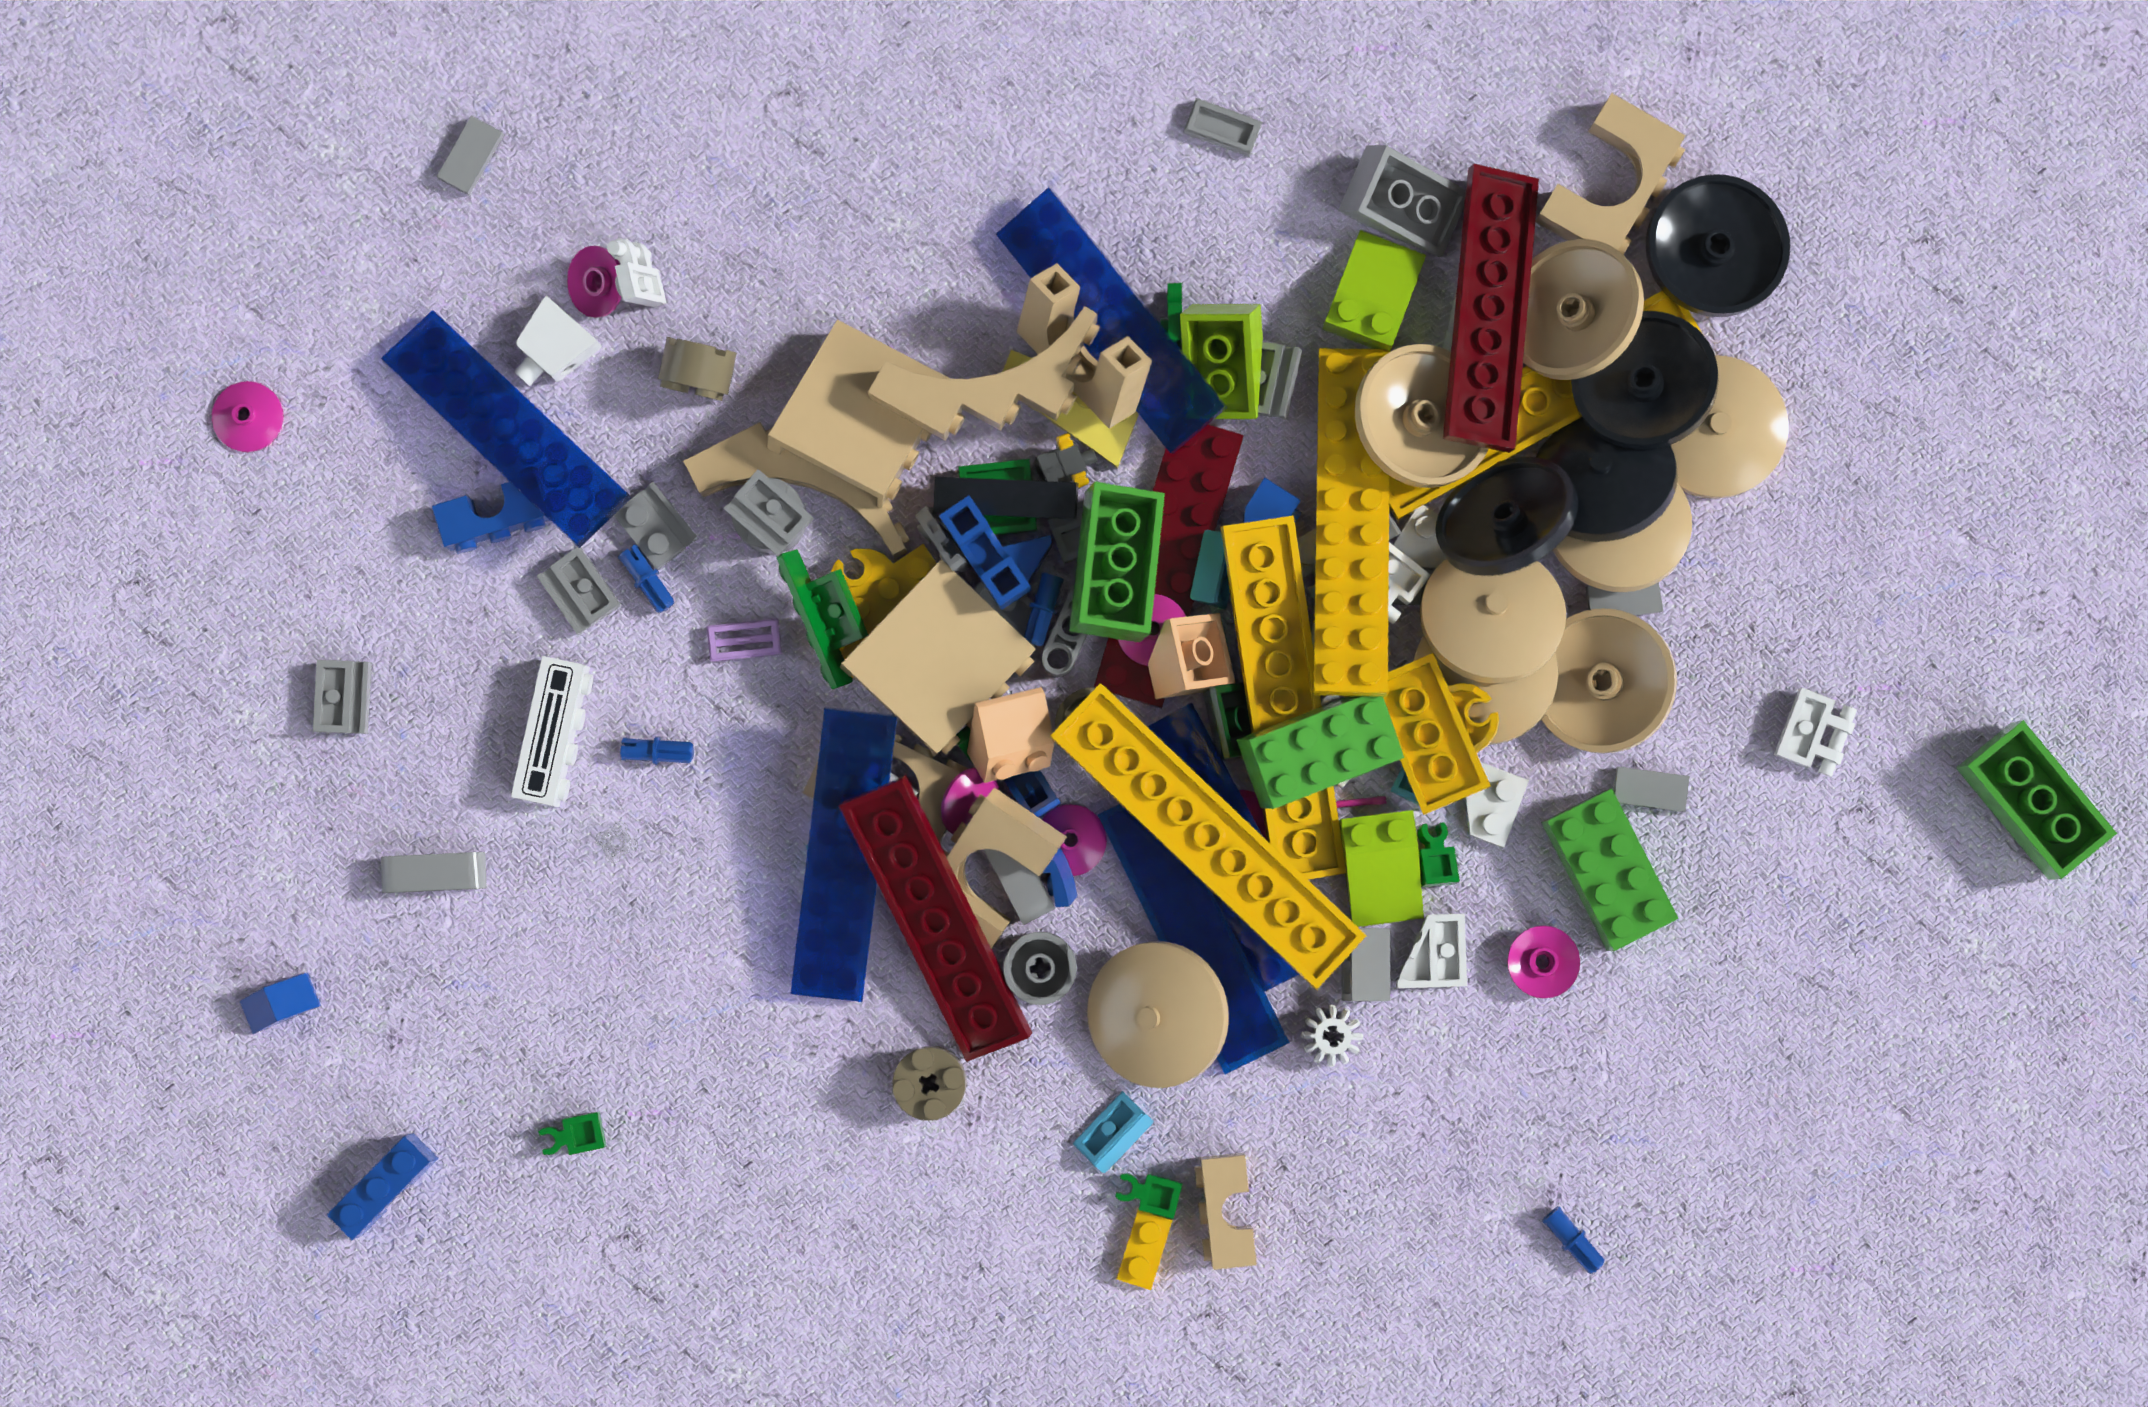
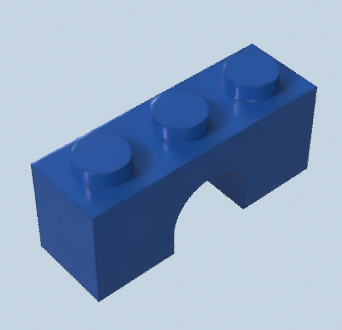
M533 474L501 484L504 494V505L497 515L490 518L480 517L476 511L474 501L467 495L433 505L432 509L444 547L450 551L456 550V554H462L477 549L476 543L490 539L491 543H498L512 537L511 532L524 529L527 533L546 527L545 522L552 520L553 516L541 478Z
M967 496L939 515L941 522L1001 610L1031 591L1030 584L1011 556L1007 554L990 525L970 496Z
M414 1133L404 1136L333 1207L327 1216L352 1241L362 1237L388 1211L386 1208L405 1189L413 1185L439 1158Z

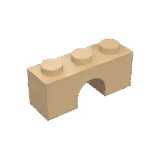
M1233 1153L1200 1157L1201 1166H1194L1196 1187L1204 1188L1205 1202L1198 1203L1200 1224H1207L1209 1239H1202L1204 1261H1211L1213 1270L1257 1265L1252 1226H1233L1227 1223L1222 1216V1206L1229 1196L1235 1193L1249 1192L1245 1154Z

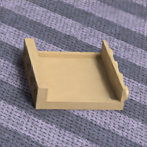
M837 319L768 434L767 449L779 455L783 449L792 452L877 497V507L882 508L887 498L893 500L896 497L903 482L899 480V477L904 469L908 471L912 469L919 455V451L916 450L921 440L927 442L932 433L871 400L868 394L871 385L885 361L913 373L936 378L948 377Z
M941 559L841 663L840 668L849 677L852 675L931 750L933 756L937 755L940 750L946 755L961 740L956 735L957 732L965 724L971 729L975 703L1001 697L1010 688L1005 683L1014 672L1020 677L1033 664L1034 660L1030 655L1036 648Z

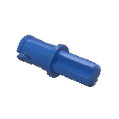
M633 545L630 547V551L629 549L623 551L618 556V559L634 579V587L642 590L657 613L665 612L672 607L674 599L657 576L659 571L657 569L653 570L640 552L639 547Z
M1048 573L1041 574V581L1034 603L1029 604L1032 610L1023 636L1032 645L1042 646L1044 644L1052 615L1057 613L1054 608L1061 584L1064 581L1063 578Z
M658 736L654 740L623 737L621 741L624 744L620 748L622 761H652L653 765H658L659 762L690 763L694 757V746L691 742L662 741Z
M1560 1206L1554 1208L1542 1219V1222L1547 1225L1563 1244L1561 1248L1564 1251L1568 1250L1589 1274L1596 1272L1602 1267L1605 1262L1604 1258L1584 1236L1586 1232L1583 1229L1579 1230L1562 1211Z

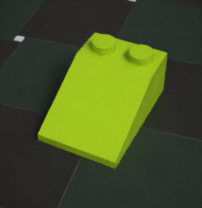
M1360 230L1322 330L1372 349L1390 351L1408 307L1426 254Z
M1191 304L1180 314L1187 418L1257 419L1263 343L1261 304Z
M1413 810L1340 819L1339 826L1346 867L1345 880L1351 921L1357 927L1423 919L1419 850Z

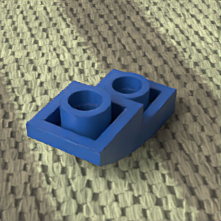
M1060 847L1042 873L1051 874L1047 879L1049 895L1054 896L1055 907H1068L1078 895L1071 868Z

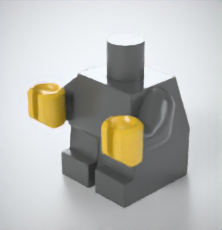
M1066 433L1056 437L1055 450L1036 456L1034 465L1041 481L1079 483L1078 489L1089 484L1086 466L1096 463L1097 457L1093 449L1080 453L1078 446H1074L1073 441L1070 440V434Z

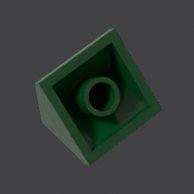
M1244 683L1210 687L1203 692L1217 761L1222 762L1241 758L1242 754L1236 739L1251 734Z

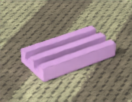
M778 618L706 626L710 662L782 655ZM770 627L772 630V634L715 639V633ZM773 642V647L724 653H717L716 649L717 647Z

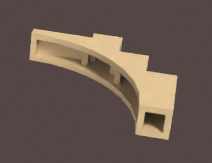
M1084 306L1069 329L1048 349L1022 365L994 375L971 379L936 378L913 373L885 361L868 391L869 397L876 403L946 441L950 433L956 435L965 419V416L961 414L963 410L1001 431L1005 423L1011 425L1017 417L1021 408L1017 404L1018 400L1057 421L1061 413L1065 415L1069 413L1077 398L1076 395L1072 394L1074 383L1066 379L1065 376L1066 374L1071 377L1074 375L1082 360L1078 356L1084 343L1090 346L1100 328L1096 325L1097 313Z
M761 422L683 461L699 493L703 497L729 487L744 485L759 469L768 478H776L788 484L811 488L839 500L858 513L881 536L895 559L907 553L904 543L910 540L900 522L893 525L887 513L893 510L888 498L883 507L879 508L877 507L878 498L786 449L780 455L767 449L768 434L772 428L765 431Z

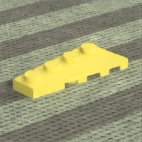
M1011 350L1003 371L1022 365L1032 358ZM1078 396L1067 415L1061 413L1057 421L1041 412L1039 413L1052 421L1057 427L1075 437L1084 446L1093 449L1094 452L1118 469L1144 401L1139 400L1136 412L1111 428H1108Z

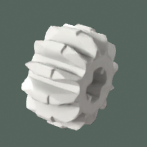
M1329 1005L1328 1017H1325L1321 1008H1316L1315 1014L1320 1021L1316 1023L1307 1017L1304 1022L1314 1028L1313 1032H1301V1038L1313 1039L1314 1041L1304 1047L1305 1052L1309 1053L1318 1048L1319 1050L1313 1059L1316 1063H1320L1327 1053V1064L1329 1067L1335 1066L1336 1054H1338L1344 1064H1347L1349 1058L1344 1051L1348 1049L1354 1054H1358L1360 1051L1358 1047L1350 1044L1351 1039H1363V1034L1351 1033L1350 1031L1360 1025L1359 1020L1353 1019L1345 1023L1350 1014V1010L1346 1008L1341 1011L1337 1019L1335 1005ZM1334 1025L1335 1031L1341 1033L1340 1041L1335 1040L1336 1044L1329 1046V1041L1323 1039L1322 1035L1324 1030L1329 1032L1327 1027Z

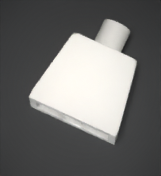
M546 295L516 340L515 345L528 357L519 365L514 373L529 386L533 384L543 371L558 382L599 351L602 346Z

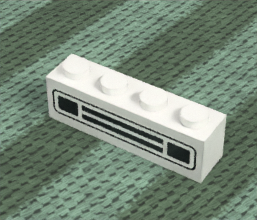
M542 656L511 797L555 807L560 806L561 800L566 801L570 788V780L566 779L568 765H574L578 751V745L573 744L576 730H582L586 711L581 709L584 695L589 696L593 684V675L589 674L590 667L584 664Z

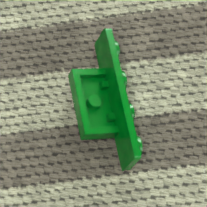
M797 549L782 553L779 557L776 556L779 563L780 576L789 587L793 597V607L802 618L807 630L808 643L815 650L820 661L823 678L829 683L832 690L852 683V677H849L840 668L841 663L844 661L840 648L867 637L868 632L842 570L833 571L811 581Z

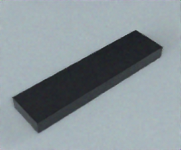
M935 477L933 513L942 514L967 496H970L982 515L1077 519L1079 483Z

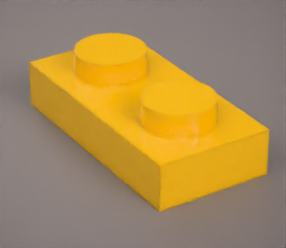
M1137 1209L1116 1277L1117 1280L1148 1290L1152 1289L1173 1221L1171 1218Z

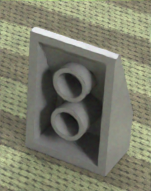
M1366 145L1338 211L1372 229L1437 257H1443L1464 209L1466 190L1387 145Z

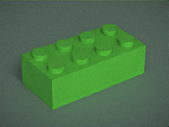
M1095 481L1085 491L1069 632L1139 643L1150 634L1165 493Z
M1348 696L1236 739L1260 808L1267 809L1278 808L1404 758L1384 697Z
M2024 720L2008 724L1956 767L2048 880L2063 879L2117 834Z
M1613 789L1604 790L1541 822L1607 951H1616L1679 919Z

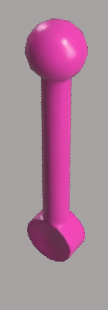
M1386 796L1336 801L1337 808L1387 804Z

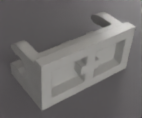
M1359 928L1367 936L1341 963L1342 1001H1390V928Z

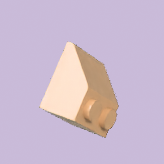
M1220 613L1171 618L1164 621L1148 662L1156 699L1203 693L1210 687L1236 683Z
M1042 687L975 703L967 754L984 783L999 779L1004 780L1011 776L1050 767L1055 741L1050 738L1053 732Z

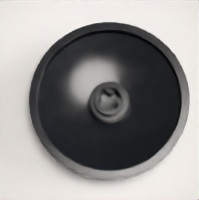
M1721 174L1704 175L1680 184L1658 205L1647 229L1646 257L1656 283L1676 304L1699 315L1729 317L1755 308L1777 288L1783 279L1789 263L1790 236L1780 209L1759 187L1735 176Z
M1643 311L1639 328L1633 340L1614 362L1592 375L1571 380L1577 411L1590 430L1608 443L1632 450L1663 448L1684 439L1694 432L1709 415L1717 397L1719 384L1716 357L1704 335L1684 319L1657 311Z
M1582 418L1555 432L1543 444L1536 458L1546 459L1559 465L1571 479L1578 496V511L1567 536L1583 541H1614L1632 536L1654 523L1668 508L1677 487L1678 471L1671 445L1652 450L1622 448L1601 439L1590 430Z
M1518 457L1497 462L1489 469L1460 484L1451 492L1443 503L1436 520L1435 532L1437 542L1446 559L1454 567L1465 573L1479 576H1495L1520 570L1545 557L1568 534L1578 511L1576 489L1564 469L1549 460L1536 457Z

